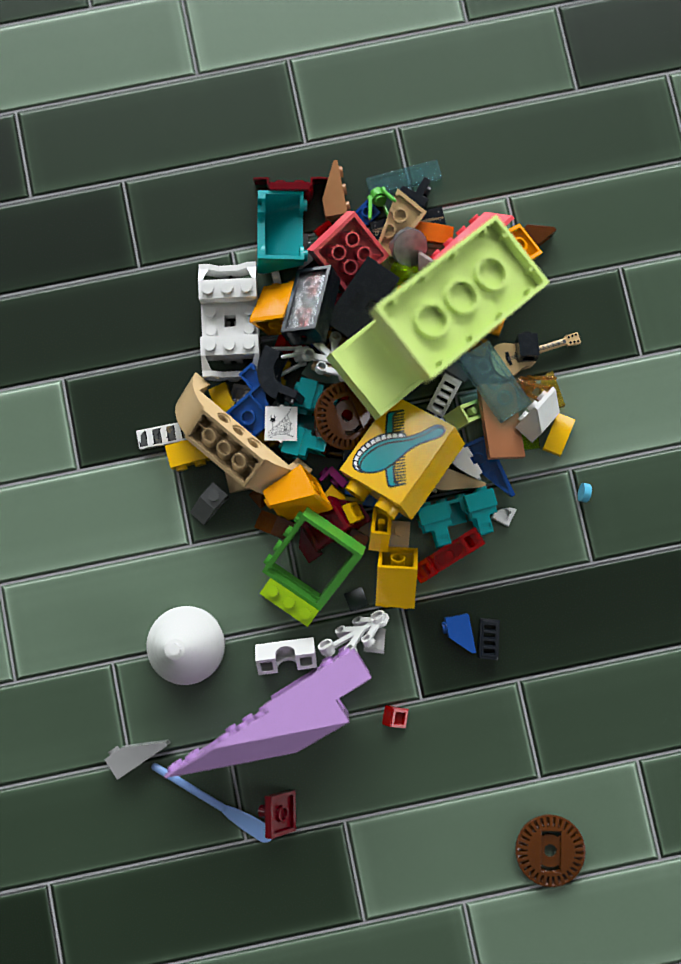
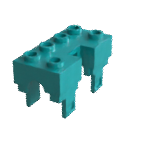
M301 377L300 382L295 384L294 390H297L306 399L302 405L294 403L291 406L298 407L297 441H283L279 443L283 457L293 460L299 458L306 461L308 453L324 456L321 452H325L327 443L322 438L313 436L315 428L314 416L312 414H314L318 398L324 391V385L318 384V381Z
M487 486L476 488L472 494L466 495V493L456 495L453 500L448 501L445 498L436 501V504L432 505L430 502L423 503L415 515L422 534L431 532L435 548L451 544L447 526L450 527L467 522L465 515H467L468 521H472L473 526L476 527L481 536L494 532L490 515L498 512L496 508L498 503L493 488L487 489Z

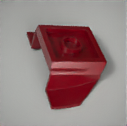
M270 177L253 178L255 185H267L268 190L304 192V199H307V204H310L313 199V185H326L328 177H310V182L295 180L294 182L276 180L271 182Z
M332 496L327 498L333 509L319 513L320 516L343 532H347L351 528L358 530L371 521L366 510L358 503L364 519L350 524L342 508L343 505L350 503V501ZM305 521L301 526L299 549L310 564L323 554L321 549L334 540Z

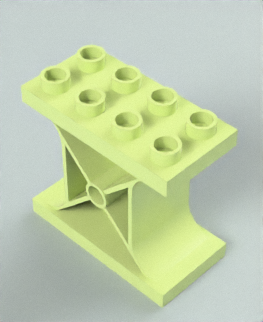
M495 215L377 304L369 312L374 320L331 352L326 359L373 418L377 420L422 382L426 384L546 286L549 281L500 218Z

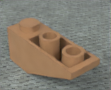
M337 160L333 161L322 198L325 221L329 220L331 223L336 222L347 211H351L349 201H345L344 196L347 195L346 184H342L341 178L344 177L342 166H338Z

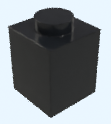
M525 331L518 334L515 340L517 363L537 361L540 355L537 333Z

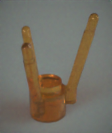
M519 376L516 389L522 391V395L529 396L539 402L536 399L538 396L530 393V391L533 392L535 388L550 390L551 387L536 384L534 380H556L557 377Z

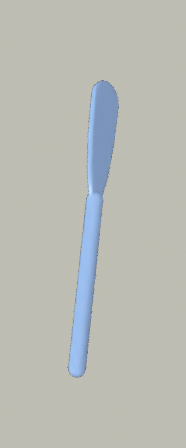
M158 763L151 765V769L163 777L168 772L166 768ZM179 776L166 778L221 811L235 825L260 842L268 843L272 840L265 838V822L235 807L225 805Z

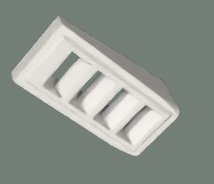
M445 373L426 409L440 417H444L462 381ZM446 381V382H448V383L454 385L455 388L453 389V388H451V387L445 385L444 382ZM441 388L444 389V390H446V391H448V392H450V393H452V394H451V395H448V394L442 392V391H441ZM437 396H440V397H442V398L448 400L447 403L444 402L443 400L437 398Z

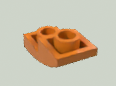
M419 222L415 229L420 230L425 235L427 243L442 245L450 237L453 239L454 227Z

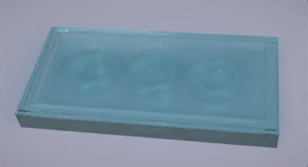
M489 340L457 360L500 423H503L532 403Z

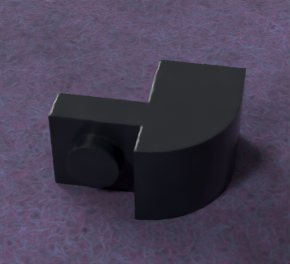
M424 176L416 192L403 185L400 190L425 210L429 201L427 197L432 189L430 187L431 179Z

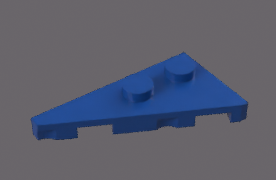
M484 436L465 444L464 448L469 447L473 454V457L470 459L473 464L478 463L483 472L481 474L510 497L515 496L500 460L487 459Z

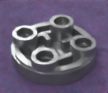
M405 227L397 232L389 243L393 259L405 267L417 265L418 253L426 254L428 247L425 235L420 230L411 227Z

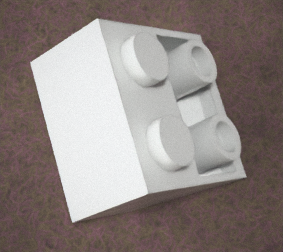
M554 387L548 392L544 390L536 398L539 402L534 400L527 408L529 412L525 410L518 418L520 422L515 428L532 443L560 413L557 393Z

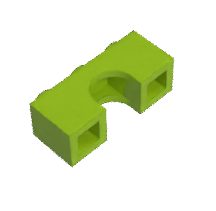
M272 578L268 580L259 593L307 627H309L319 610Z

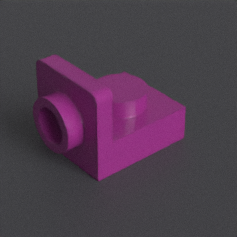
M333 466L329 469L326 467L319 473L320 478L318 481L321 484L329 476L331 477L329 481L336 488L340 486L343 490L348 484Z

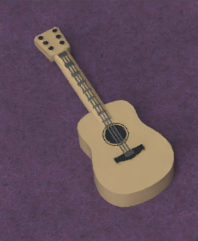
M575 332L564 336L563 339L540 345L539 353L565 345L567 347L579 345L581 340L578 333ZM512 343L497 344L489 354L490 367L494 375L499 379H510L519 371L531 368L536 363V361L517 363L516 345Z

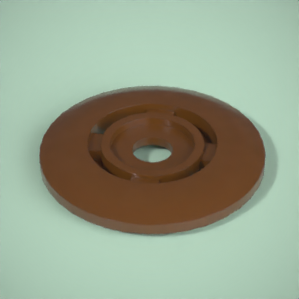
M345 381L335 383L325 389L318 398L314 410L315 426L321 438L332 447L343 450L354 449L375 421ZM344 396H349L348 400H341L337 402L335 405L333 404L335 400ZM344 410H349L352 413L351 419L347 422L341 417ZM358 425L360 426L354 433L346 435L345 431H351Z
M552 814L537 816L528 821L518 834L515 846L517 862L527 878L538 885L558 887L567 884L578 875L585 860V844L581 833L573 823L561 816ZM543 831H557V832H559L560 834H559L558 836H557L556 834H553V833H545V834H542V835H541V832H543ZM549 844L554 845L556 848V853L553 856H547L544 852L545 847ZM544 865L546 867H555L558 865L559 868L547 870L541 868V866Z

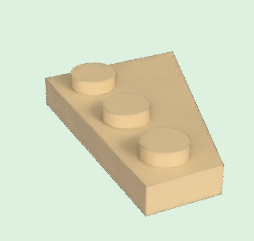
M398 188L394 197L397 201L392 202L378 241L390 258H392V254L389 249V243L397 232L405 227L415 228L427 213V211Z

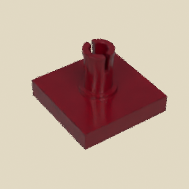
M288 789L265 796V804L260 805L258 808L259 817L265 818V838L273 839L296 831V790Z

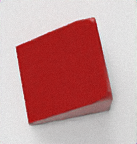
M385 705L382 724L392 728L406 729L409 709Z

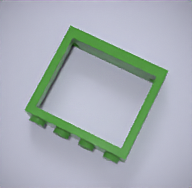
M307 507L304 512H298L293 520L296 522L294 526H288L283 534L285 536L284 540H278L273 548L275 550L274 554H268L263 563L266 565L262 572L320 611L361 559L366 547ZM305 521L352 552L321 594L275 563Z

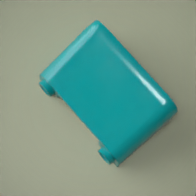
M258 190L257 274H266L303 266L304 262L308 261V250H304L303 211H307V199H304V192Z

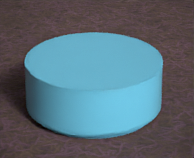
M581 483L578 490V501L587 503L592 494V487L590 484Z

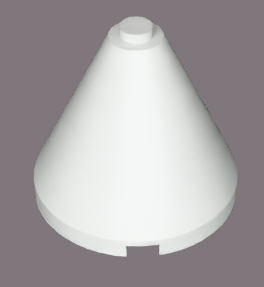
M192 606L173 608L162 614L152 625L147 637V655L153 669L163 679L179 685H191L208 678L219 667L225 652V637L218 621L207 611Z

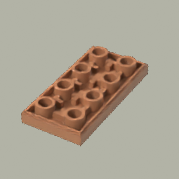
M479 384L476 388L487 459H522L526 457L522 433L515 428L520 421L518 420L519 413L514 384Z

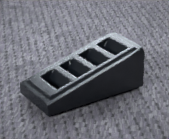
M480 618L477 658L498 660L500 620ZM484 625H494L495 629H484ZM484 633H494V637H486ZM484 641H494L493 645H486ZM483 648L493 649V653L483 652Z

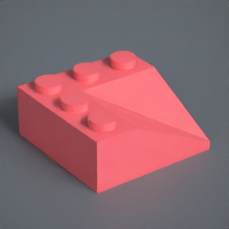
M347 211L307 249L319 266L332 265L341 279L339 290L344 293L368 256L379 264L389 257V254L355 211Z

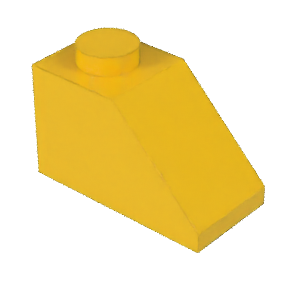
M373 507L368 550L388 552L392 519L385 516L375 507Z

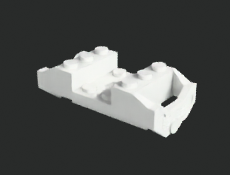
M256 261L225 266L198 264V295L201 303L202 337H200L202 377L210 381L228 380L230 382H237L243 380L239 376L241 371H212L207 361L223 360L225 364H231V361L243 363V359H253L252 363H254L257 369L261 355L260 329L249 322L258 301ZM249 274H250L251 277H252V278H240V277H243V276H246V275H249ZM205 276H211V277H216V278H221V279H216V280H204V277H205ZM230 276H232L233 278H237V279H222V278H229ZM236 318L234 326L230 327V321L227 322V319Z

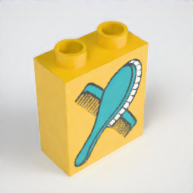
M402 399L372 423L339 470L349 480L345 489L351 495L364 502L370 494L378 500L374 505L375 508L385 516L394 520L397 514L400 513L412 520L465 443L455 426Z

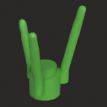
M376 187L367 196L368 220L372 219V203L382 207L387 217L389 213L385 205L387 197L393 202L397 201L386 191L385 187Z

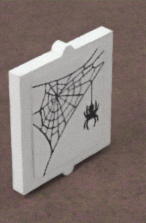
M282 404L280 406H265L264 441H279L280 443L283 441H297L298 407H287Z

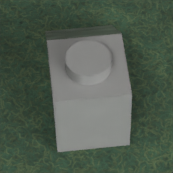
M379 628L373 636L375 643L370 647L363 645V651L384 654L386 629Z

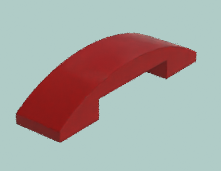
M476 527L451 541V544L445 545L420 561L417 570L419 582L421 584L445 568L486 544Z

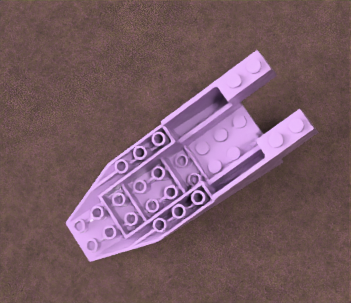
M344 645L338 649L339 653L337 655L325 657L322 659L323 663L317 668H314L271 695L272 700L259 708L260 712L254 716L252 713L242 718V723L237 726L235 723L225 729L226 733L200 750L199 748L194 749L184 757L185 760L182 761L180 758L167 768L168 772L164 775V778L292 754L302 750L349 723V712L340 697L371 679L370 671L358 651L356 652L354 648L350 650L349 647L344 649L346 646Z

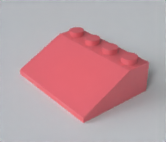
M484 212L480 216L476 214L468 221L470 225L467 228L462 226L456 232L457 237L454 239L450 237L442 244L444 248L441 251L437 249L429 257L434 261L495 215L500 218L505 226L515 218L512 215Z

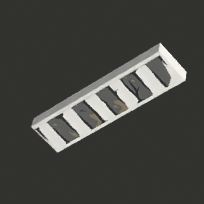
M178 422L136 431L140 450L187 440L184 438L186 435Z

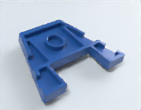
M250 363L239 373V376L251 390L226 413L253 436L257 437L265 430V406L271 405L266 392L258 381L256 366L254 363Z

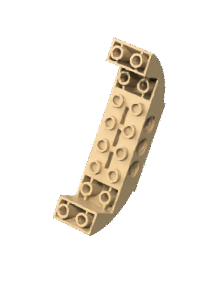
M194 373L175 406L177 422L186 435L184 438L241 486L263 494V490L300 464L309 473L313 471L299 458L289 465L210 400L205 395L210 383L198 373Z

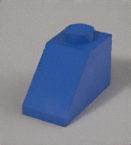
M469 614L444 617V622H441L443 634L447 633L448 638L470 653H476Z

